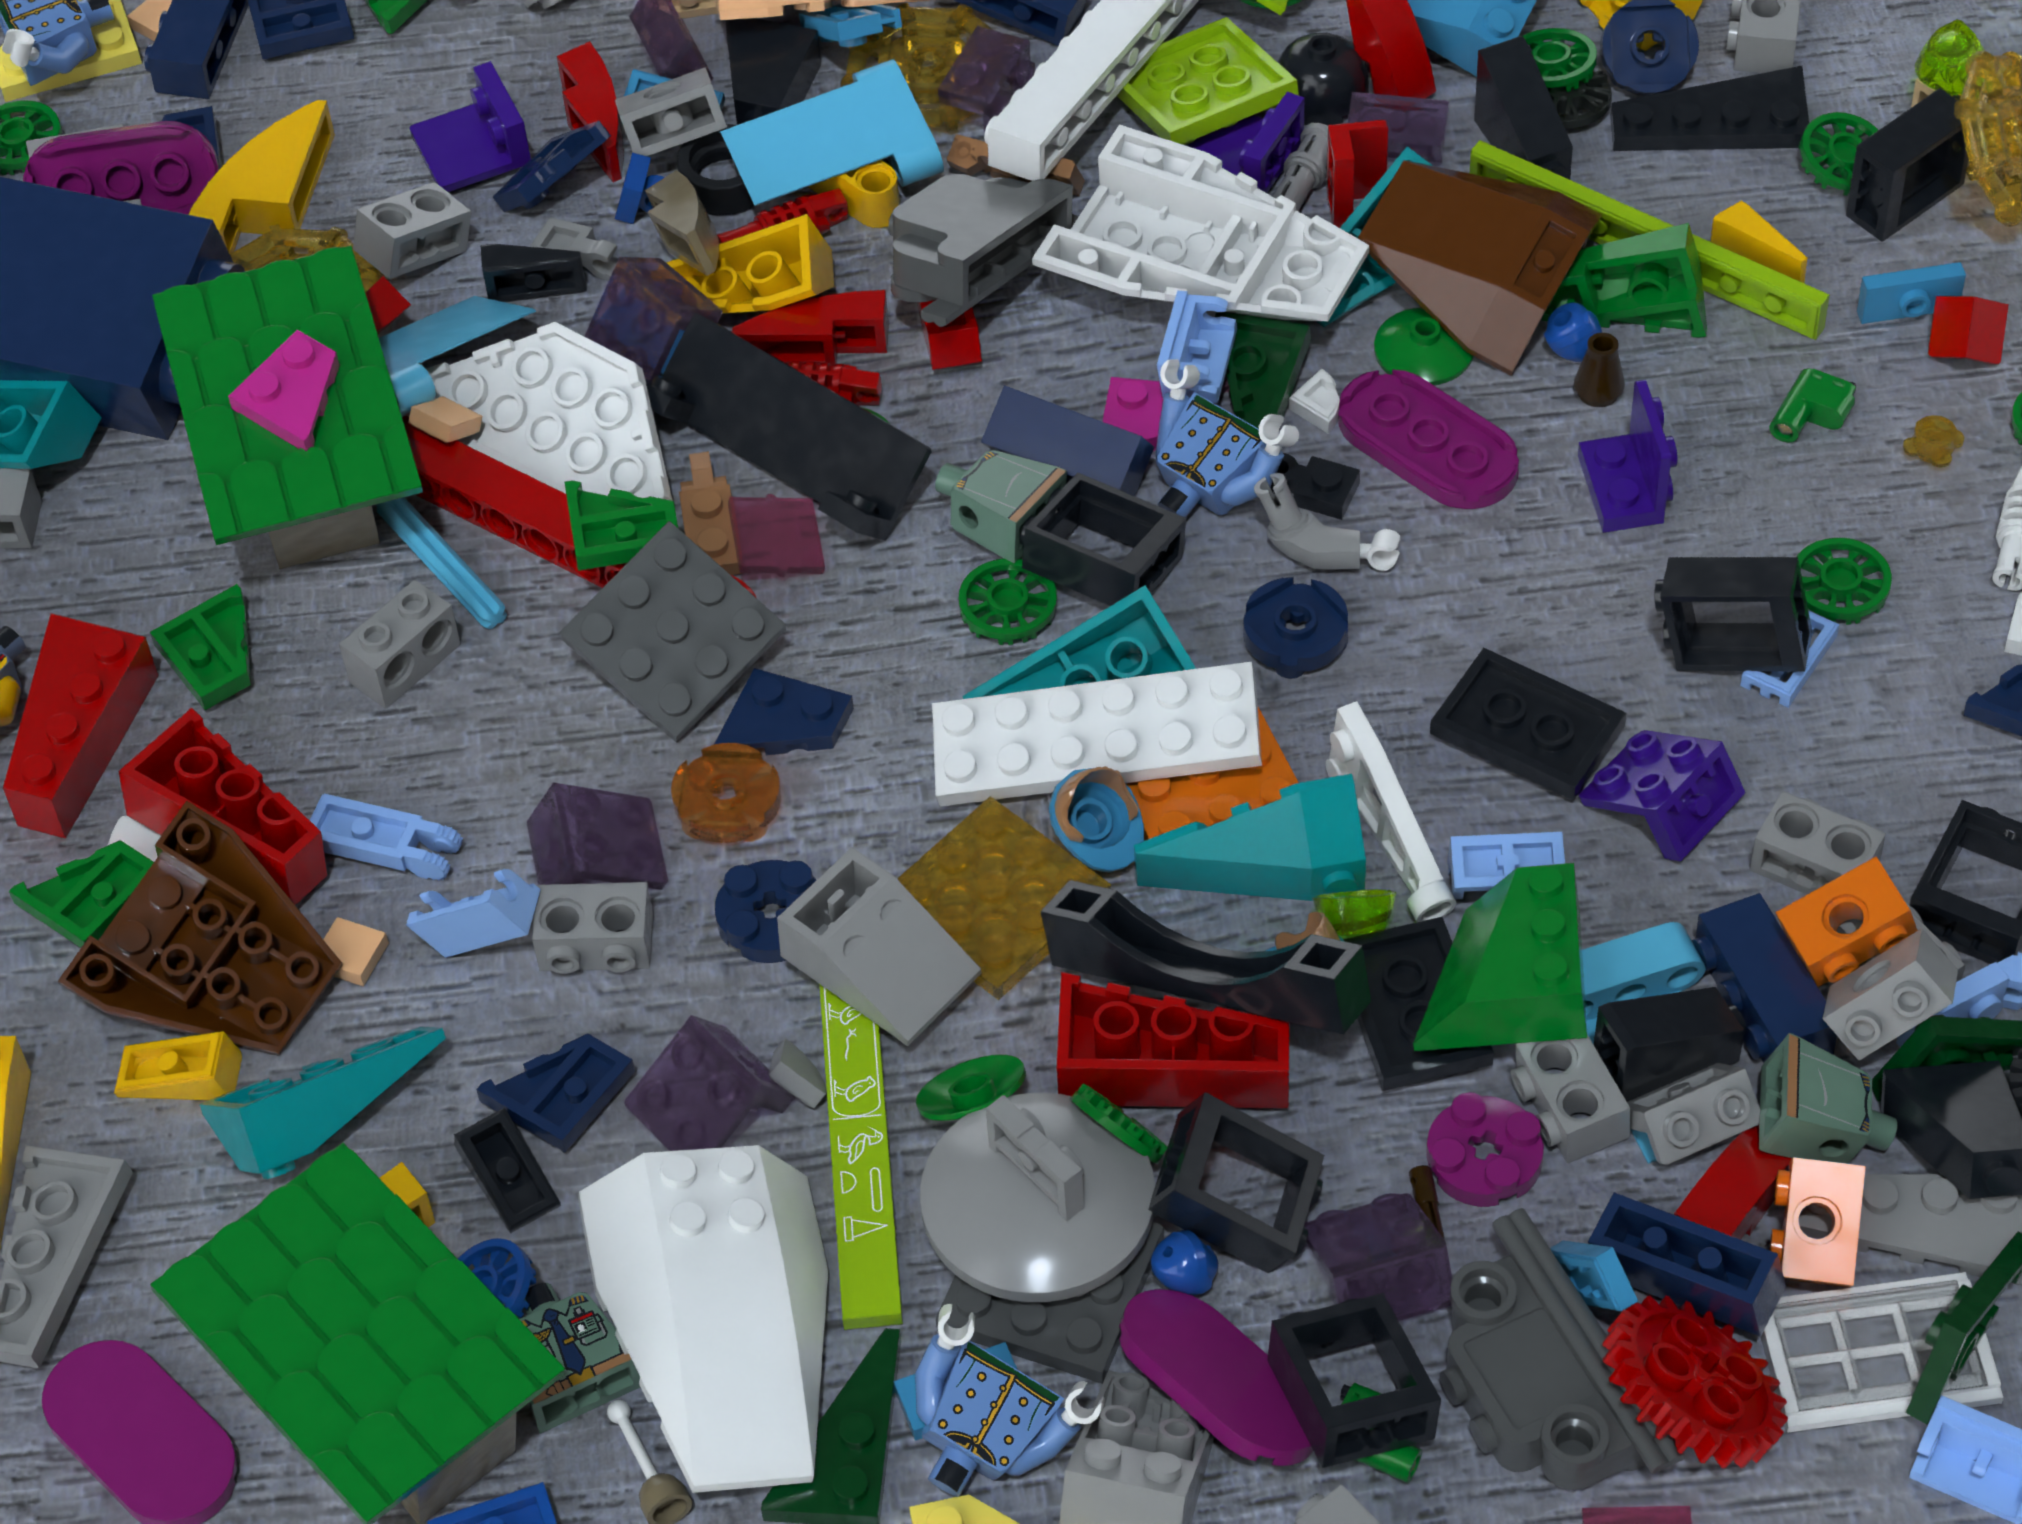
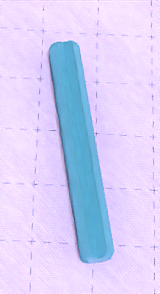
M405 497L376 504L377 513L484 628L493 629L498 623L504 622L507 617V613L504 611L505 604Z

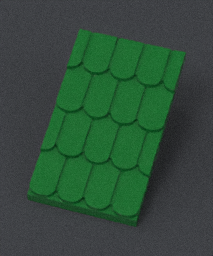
M352 246L326 248L310 256L293 260L274 261L261 268L241 273H226L213 280L193 285H178L168 288L161 293L153 294L154 305L215 544L220 545L268 532L279 569L380 544L372 505L423 492ZM296 330L334 350L337 353L340 365L334 384L332 383L326 392L328 402L324 415L318 416L313 431L314 446L310 447L307 451L302 448L298 449L241 413L232 410L228 397Z
M344 1143L318 1157L308 1169L286 1185L272 1191L259 1205L237 1221L223 1227L215 1234L214 1238L188 1257L174 1263L161 1277L150 1284L151 1290L363 1524H373L399 1503L405 1507L417 1524L426 1522L516 1452V1412L565 1375V1367L508 1307L506 1308L476 1275L450 1252L397 1194L394 1195L364 1161Z

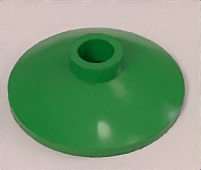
M1422 307L1407 309L1388 318L1379 327L1374 340L1376 360L1387 374H1392V369L1404 370L1422 377L1433 385L1447 383L1459 377L1468 369L1474 358Z
M989 1055L965 1061L931 1079L918 1093L916 1106L919 1113L930 1120H959L969 1113L988 1107L1002 1095L1009 1097L1015 1093L1026 1078V1069L1019 1058L1011 1055Z

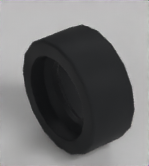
M726 124V125H727V128H725V129L734 127V126H736V125ZM725 129L683 143L677 155L678 171L687 177L693 185L706 212L714 215L736 214L751 209L754 206L741 176L726 180H713L698 174V171L709 163L732 159L720 131Z

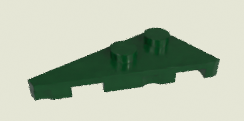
M1216 312L1215 317L1223 316L1236 319L1237 332L1226 370L1235 416L1259 429L1260 422L1265 416L1269 414L1284 416L1289 397L1292 394L1312 338L1310 326L1231 312Z
M1944 1015L1929 1017L1915 1027L1913 1034L1872 1079V1090L1877 1101H1881L1883 1069L2000 1061L2003 1071L2010 1070L2014 1059L2013 1056L2018 1055L2019 1050L2022 1048V1021L1991 1019L1989 1017L1958 1018L1946 1017Z
M2017 1231L1975 1285L1970 1288L1963 1284L1954 1296L1947 1313L1940 1311L1935 1318L1925 1339V1343L1932 1346L1933 1349L1906 1410L1908 1415L1928 1425L1949 1378L1956 1381L1969 1357L1996 1317L1999 1307L1994 1305V1303L2011 1282L2016 1284L2022 1275L2021 1232Z
M884 1329L818 1422L813 1481L811 1483L773 1486L762 1501L761 1512L763 1521L802 1524H880L895 1399L894 1381L897 1380L901 1349L900 1329Z

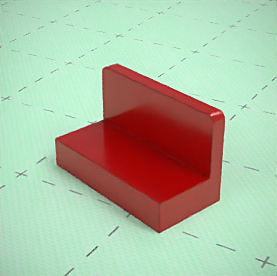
M1386 120L1328 125L1327 200L1332 224L1338 228L1353 213L1354 199H1364L1387 171L1388 125Z

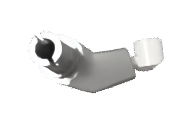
M1270 474L1275 485L1273 487L1275 494L1272 492L1266 477H1263L1255 484L1254 492L1259 497L1270 520L1267 536L1288 557L1313 569H1359L1360 559H1367L1373 568L1380 571H1387L1395 565L1400 553L1398 550H1395L1400 541V535L1396 531L1383 529L1374 535L1371 544L1360 543V531L1325 526L1311 512L1298 508L1283 474Z

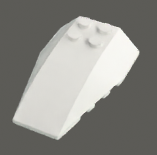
M1119 124L1098 156L1100 185L1071 229L1053 225L1032 257V265L1125 296L1174 303L1177 290L1187 291L1188 295L1223 298L1228 301L1225 312L1281 320L1329 321L1369 254V245L1318 215L1309 218L1296 210V203L1283 195L1274 198L1258 189L1255 179L1242 172L1237 176L1222 168V161L1207 152Z
M754 1145L642 1153L579 1191L578 1203L595 1296L603 1312L608 1310L616 1327L615 1336L624 1355H630L640 1375L639 1385L647 1401L653 1402L662 1420L660 1428L692 1493L811 1483L814 1478L828 1267L808 1177L761 1146Z

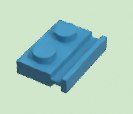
M837 4L825 9V11L799 13L801 27L818 30L821 42L839 41L840 47H852L867 43V35L883 32L882 25L895 29L902 28L900 8L883 4L862 7H843L841 4Z

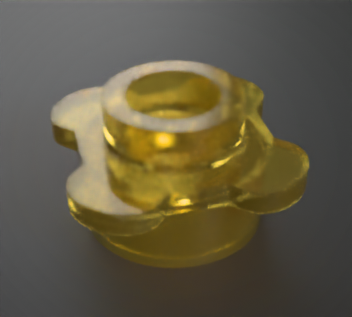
M1937 415L1926 416L1916 422L1914 435L1904 440L1903 450L1908 456H1919L1923 461L1929 462L1935 467L1943 468L1951 464V454L1955 448L1963 446L1964 435L1956 429L1953 422L1949 419Z

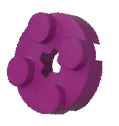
M1472 1092L1462 1093L1455 1097L1451 1106L1444 1109L1435 1118L1430 1127L1426 1154L1429 1167L1431 1165L1432 1171L1437 1176V1184L1447 1195L1462 1203L1477 1207H1490L1499 1205V1199L1509 1198L1516 1193L1517 1198H1519L1534 1186L1542 1169L1544 1144L1540 1133L1541 1125L1534 1114L1525 1111L1513 1102L1498 1097L1480 1096ZM1490 1143L1501 1153L1499 1155L1489 1153L1485 1160L1475 1157L1476 1148L1473 1145Z

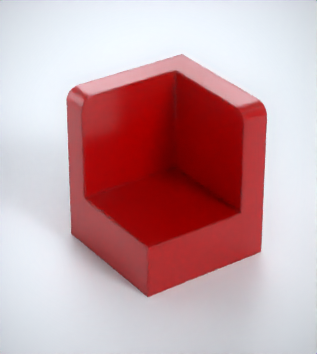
M1936 296L1928 349L1929 356L1999 364L2002 357L2009 304L1975 296Z

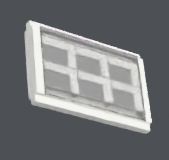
M1966 1272L1781 1297L1761 1335V1341L1766 1360L1769 1363L1770 1375L1780 1382V1385L1775 1389V1393L1787 1401L1786 1405L1781 1409V1412L1788 1417V1421L1784 1424L1787 1433L1910 1416L1906 1413V1410L1933 1349L1932 1346L1925 1343L1926 1336L1940 1311L1947 1313L1959 1288L1963 1284L1972 1288ZM1986 1333L1969 1357L1956 1381L1949 1378L1942 1396L1971 1408L2002 1404L2001 1382Z

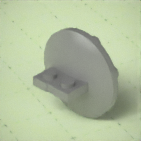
M1026 1093L1009 1097L1002 1095L988 1107L969 1113L952 1125L937 1142L926 1162L920 1185V1204L923 1225L929 1242L949 1270L972 1287L984 1293L1021 1302H1051L1082 1296L1105 1284L1127 1267L1140 1251L1150 1232L1154 1214L1148 1209L1155 1188V1180L1149 1157L1141 1155L1095 1121L1070 1100L1072 1096L1055 1093Z

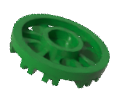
M1564 28L1541 29L1523 35L1527 44L1533 50L1531 53L1547 89L1564 86L1566 91L1569 92L1571 88H1579V81L1587 83L1589 79H1592L1593 70L1597 65V49L1594 42L1586 35ZM1565 40L1574 42L1576 44L1569 47L1565 44Z
M28 100L13 101L0 105L1 174L6 175L9 172L10 175H15V170L22 169L23 173L25 172L29 160L26 141L63 134L59 118L53 109L40 102ZM26 112L24 117L12 118L11 113ZM53 126V129H52V130H50V131H44V130H46V129H48V128H50V127Z
M1833 112L1818 116L1808 124L1801 137L1798 147L1803 159L1801 166L1806 168L1805 173L1807 175L1812 173L1816 177L1814 182L1816 184L1821 183L1823 189L1829 185L1843 190V195L1848 196L1856 147L1862 142V137L1865 135L1870 137L1878 129L1867 120L1848 113ZM1832 124L1835 134L1833 136L1830 135L1822 126ZM1847 125L1854 127L1852 133L1846 132ZM1812 152L1818 153L1821 156L1814 157ZM1827 164L1829 167L1824 169L1822 166ZM1833 174H1839L1842 176V178L1835 176Z
M1828 538L1808 545L1797 555L1800 570L1803 569L1817 575L1815 577L1802 576L1807 606L1810 611L1835 623L1836 619L1846 620V625H1850L1851 621H1854L1856 624L1860 623L1861 617L1873 612L1879 613L1881 607H1884L1891 589V569L1886 559L1870 545L1850 538ZM1831 550L1849 551V557L1833 558ZM1816 555L1819 558V560L1823 563V565L1819 563L1815 558H1813V556ZM1863 556L1866 557L1867 560L1859 566L1857 564ZM1879 571L1882 579H1867L1864 576ZM1826 599L1829 601V604L1826 605L1818 600ZM1858 600L1864 604L1855 606L1852 601ZM1836 602H1845V607H1836Z
M1006 559L986 562L972 570L960 586L958 600L962 621L964 624L967 623L969 625V631L976 633V637L980 638L984 635L989 638L998 639L999 645H1004V642H1008V645H1013V640L1021 638L1023 643L1028 642V638L1033 640L1037 638L1038 631L1047 624H1052V619L1055 617L1057 591L1054 582L1023 569V560L1020 559L1015 563ZM999 571H1008L1009 578L994 581L991 574ZM1022 572L1028 574L1023 582L1019 581ZM978 582L979 584H981V585H982L983 587H985L986 589H984V588H982V587L976 585L975 583ZM1040 584L1046 589L1045 592L1028 593ZM967 598L983 601V603L968 606ZM1034 617L1036 619L1028 623L1024 618ZM1017 621L1018 627L1011 628L1009 622ZM998 622L1002 624V627H995L992 624Z
M1083 1083L1070 1098L1073 1103L1141 1155L1148 1156L1149 1160L1153 1163L1158 1164L1163 1158V1154L1168 1147L1164 1142L1136 1119L1127 1116L1124 1110L1111 1103L1106 1097Z

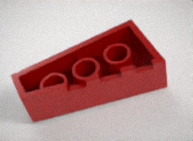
M50 614L3 785V790L17 826L67 838L158 678L146 637Z
M190 708L118 771L127 816L162 835L186 801L190 802L233 829L294 905L299 903L327 877L321 831L280 792L274 793L263 782L262 774L250 763L245 765L232 753L231 745L219 733L213 735L204 726L203 718L193 708Z
M1061 972L1057 1047L1058 1094L1073 1096L1075 1091H1078L1084 1083L1117 1106L1187 1107L1206 1092L1234 1108L1289 1109V1022L1222 1007H1216L1213 1012L1186 1005V999L1164 995L1162 1001L1131 994V987L1108 982L1107 987L1104 988L1082 983L1081 976Z

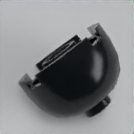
M1328 32L1310 33L1297 38L1285 48L1278 63L1297 79L1299 96L1305 97L1304 125L1310 123H1321L1327 126L1342 124L1343 116L1351 114L1354 110H1356L1357 116L1363 111L1369 98L1368 69L1366 61L1362 60L1355 51L1353 42L1343 36Z

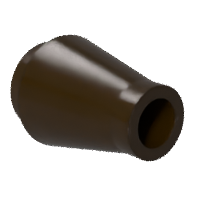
M1596 333L1589 338L1587 350L1574 378V388L1580 399L1593 407H1606L1613 404L1625 388L1618 353L1619 343L1616 337L1609 333Z

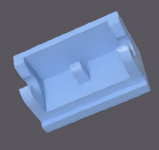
M1177 290L1157 362L1163 399L1164 394L1169 393L1171 389L1166 387L1161 381V367L1167 360L1178 359L1180 362L1177 372L1179 381L1183 378V370L1186 365H1195L1200 372L1198 383L1193 388L1186 389L1185 395L1190 398L1195 392L1213 403H1218L1237 332L1236 319L1228 317H1212L1206 311L1225 312L1228 301L1216 296L1188 295L1187 291Z
M1541 832L1451 836L1447 863L1448 875L1451 874V893L1455 899H1463L1464 892L1489 891L1517 867L1565 864L1563 833Z
M510 869L498 870L494 872V876L498 882L506 886L502 889H489L481 895L462 898L454 903H450L436 891L421 893V900L425 904L430 905L433 911L425 914L418 910L410 912L406 926L445 958L528 935L541 889L534 883H526Z
M1941 1395L1917 1450L1919 1453L1909 1478L2012 1523L2022 1524V1429Z

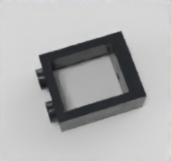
M1939 88L1859 143L1856 147L1846 216L1883 242L1963 186L1977 113L1972 111L1965 103L1958 101Z
M1077 473L1062 489L1057 488L1053 492L1048 504L1037 516H1031L1025 522L1020 534V544L1024 545L1022 568L1111 606L1146 585L1151 593L1182 559L1187 518ZM1078 524H1081L1135 548L1120 563L1065 538Z
M1798 557L1668 558L1664 579H1657L1655 584L1654 602L1656 611L1664 612L1663 642L1666 649H1672L1677 671H1805L1813 632ZM1692 602H1769L1773 623H1697Z
M1962 800L1911 897L1910 906L1917 911L1923 924L1941 942H1947L1955 950L1987 963H1998L2011 955L2017 956L2018 952L2022 950V908L2015 919L1941 888L1962 848L2022 870V823L2000 815L1991 808L1980 807Z
M1205 1092L1178 1113L1148 1210L1269 1273L1287 1259H1295L1307 1241L1308 1229L1304 1227L1308 1210L1315 1204L1322 1190L1323 1181L1318 1176L1325 1155ZM1213 1140L1287 1179L1273 1227L1199 1189Z
M1384 1293L1360 1299L1352 1298L1340 1304L1304 1313L1296 1312L1284 1318L1272 1320L1267 1361L1322 1468L1435 1439L1441 1398ZM1373 1341L1399 1390L1332 1407L1307 1358Z

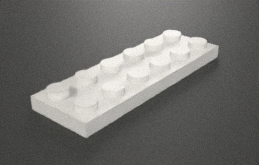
M1252 662L932 703L935 796L940 807L1052 793L1055 786L1073 770L1107 766L1113 770H1118L1124 782L1130 783L1262 766L1256 682Z

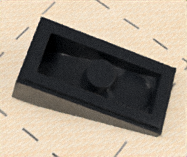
M505 244L480 245L482 272L488 299L502 302L587 291L580 251Z
M505 1108L454 1134V1146L510 1233L561 1206V1202Z

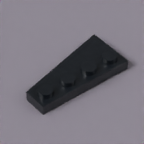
M1803 67L1786 68L1612 102L1610 120L1613 151L1798 148L1801 137L1809 124Z

